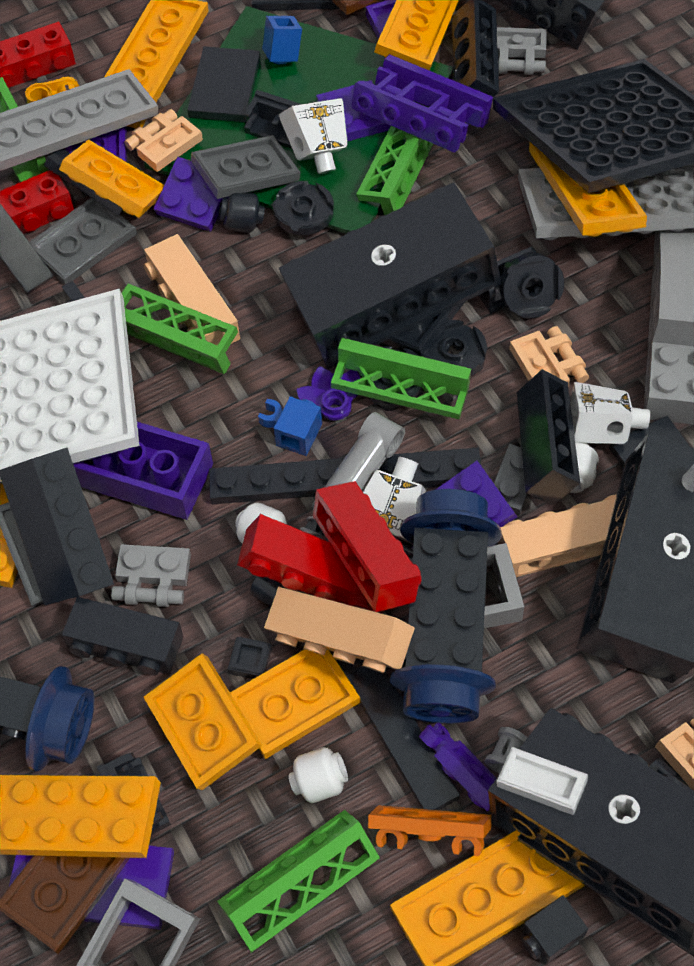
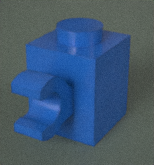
M266 16L262 49L270 62L276 64L298 62L302 28L294 16Z
M289 397L282 411L281 405L277 401L267 399L265 402L266 410L274 413L272 415L259 413V423L264 427L274 428L276 446L307 456L322 426L321 407L307 399L299 400Z

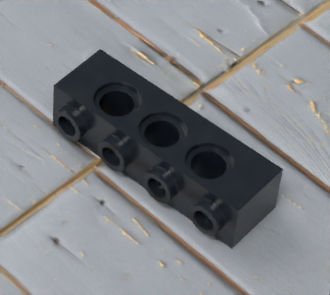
M469 0L452 16L453 81L494 97L499 93L496 8L483 0Z

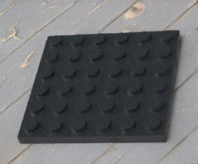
M645 59L493 98L492 109L587 193L599 192L605 188L627 184L630 181L644 177H652L655 174L672 169H680L682 166L694 163V95Z

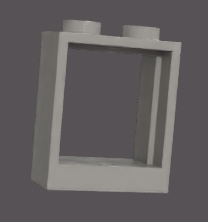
M507 543L487 547V566L493 567L502 603L485 606L484 628L520 622L523 619L524 604Z
M125 878L77 966H101L98 962L131 902L179 928L160 966L176 965L201 918L134 880Z

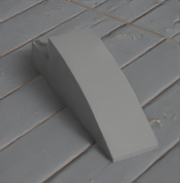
M688 228L680 232L658 230L655 231L644 409L650 410V420H659L668 415L672 422L694 425V228Z

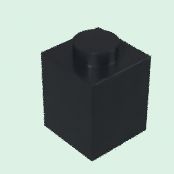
M562 895L524 923L522 933L525 937L522 938V942L534 959L540 957L545 965H548L582 940L588 931V927L565 896Z

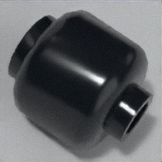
M233 193L228 197L221 198L218 220L223 221V226L227 230L251 233L254 231L256 224H262L265 208L259 205L258 196L254 193Z

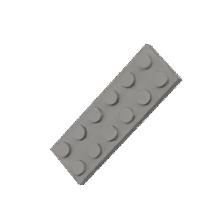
M130 69L2 112L0 113V171L153 117L158 114V105Z

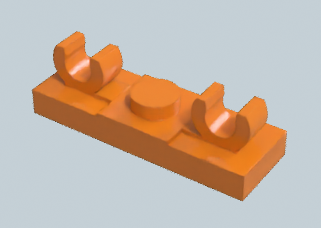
M378 805L368 815V828L380 829L376 834V844L378 847H383L386 844L387 833H393L397 837V849H403L407 844L408 834L418 835V839L423 841H438L448 835L456 836L452 842L454 854L459 855L462 851V840H469L474 845V856H479L484 849V838L491 830L492 815Z

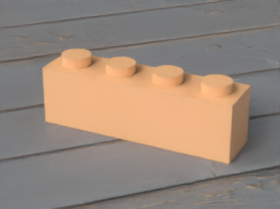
M178 234L144 249L147 259L144 269L151 281L156 279L158 282V289L163 298L236 326L238 333L232 343L240 340L237 319ZM192 319L179 323L186 324L188 327L187 332L198 328L197 322ZM216 330L205 334L208 342L218 346L225 333Z
M617 494L593 504L580 503L569 510L558 513L549 511L531 520H514L500 527L502 537L498 545L507 543L516 577L601 555Z
M281 587L277 589L264 626L265 629L277 634L275 640L280 643L296 647L299 641L305 643V650L323 656L326 650L334 652V658L350 664H354L355 659L358 658L364 660L362 666L381 673L385 672L386 667L396 670L402 668L415 627L396 617Z

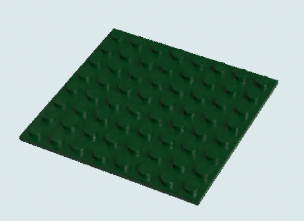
M248 6L245 7L219 47L260 51L261 60L252 99L255 96L256 90H260L300 104L317 102L316 95L352 86L358 81L372 80L375 85L377 69L380 66L383 67L384 58H386L374 53L376 47L374 43L297 21L302 28L298 62H287L286 64L270 62L262 49L266 16L279 15ZM433 61L430 71L450 79L453 74V67ZM192 91L176 114L177 119L183 116L202 132L203 140L179 156L190 161L192 152L259 138L245 133L244 127L247 122L189 118L187 110ZM388 131L348 141L345 149L332 155L336 170L326 174H318L314 158L300 161L296 158L293 149L281 145L300 171L299 181H308V184L315 186L318 183L331 193L334 200V215L327 228L347 234L374 221L381 208V203L358 201L356 194ZM405 139L394 143L391 148L394 150L404 145ZM176 159L158 172L169 176ZM394 160L382 165L380 170L383 172L393 167L395 164ZM146 162L144 163L145 168L155 171ZM381 182L371 187L369 191L381 192L384 183ZM290 183L248 193H254L258 196L260 206L273 210V202L276 200L277 193Z

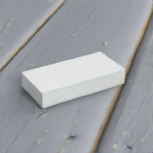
M511 747L497 779V787L574 815L588 781V774Z

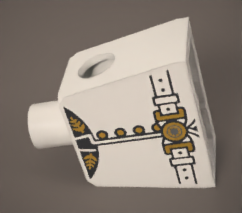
M342 98L295 105L280 113L281 123L296 158L300 161L314 158L318 174L335 171L336 167L332 155L347 147Z
M574 382L570 403L575 442L624 444L628 441L630 428L648 429L650 410L632 408L628 392Z
M399 457L393 474L376 470L363 493L369 496L372 506L379 516L385 519L387 527L393 536L411 543L401 535L400 526L404 519L416 514L417 498L425 493L426 490L422 485L412 482L418 463Z

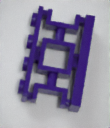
M389 54L384 58L383 67L380 66L377 69L375 85L366 81L355 83L351 107L353 110L451 152H456L459 149L460 142L463 143L465 141L468 124L483 128L488 123L493 97Z

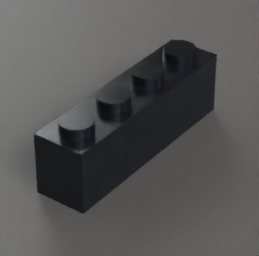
M541 369L516 394L525 493L553 506L580 484L568 382Z

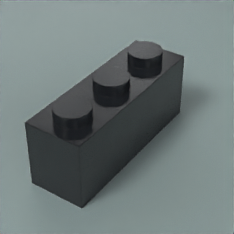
M81 597L76 598L62 633L69 651L76 656L82 658H89L90 655L103 658L105 662L118 667L128 664L137 667L145 674L153 676L158 675V673L170 675L184 637L180 623L177 621Z

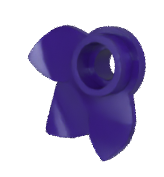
M319 366L312 377L311 386L297 388L299 400H310L317 406H320L323 417L329 420H341L348 416L352 408L351 401L358 395L331 388L334 374ZM350 370L344 373L341 379L354 382L360 379L357 371ZM339 405L340 407L333 408L331 406Z

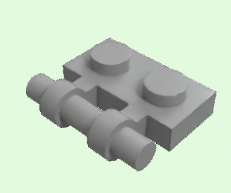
M497 27L498 74H507V71L524 72V75H533V72L545 73L546 61L534 60V58H545L547 29ZM508 57H523L525 60L508 59Z
M121 544L115 577L117 582L128 583L126 587H112V600L125 601L126 605H137L138 602L156 603L157 607H169V604L182 605L184 591L172 590V586H187L191 559L190 549ZM141 583L159 584L157 589L141 588Z

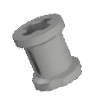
M500 727L498 731L499 740L492 754L487 755L484 761L490 769L499 774L511 747L520 749L528 738L520 731L510 727Z

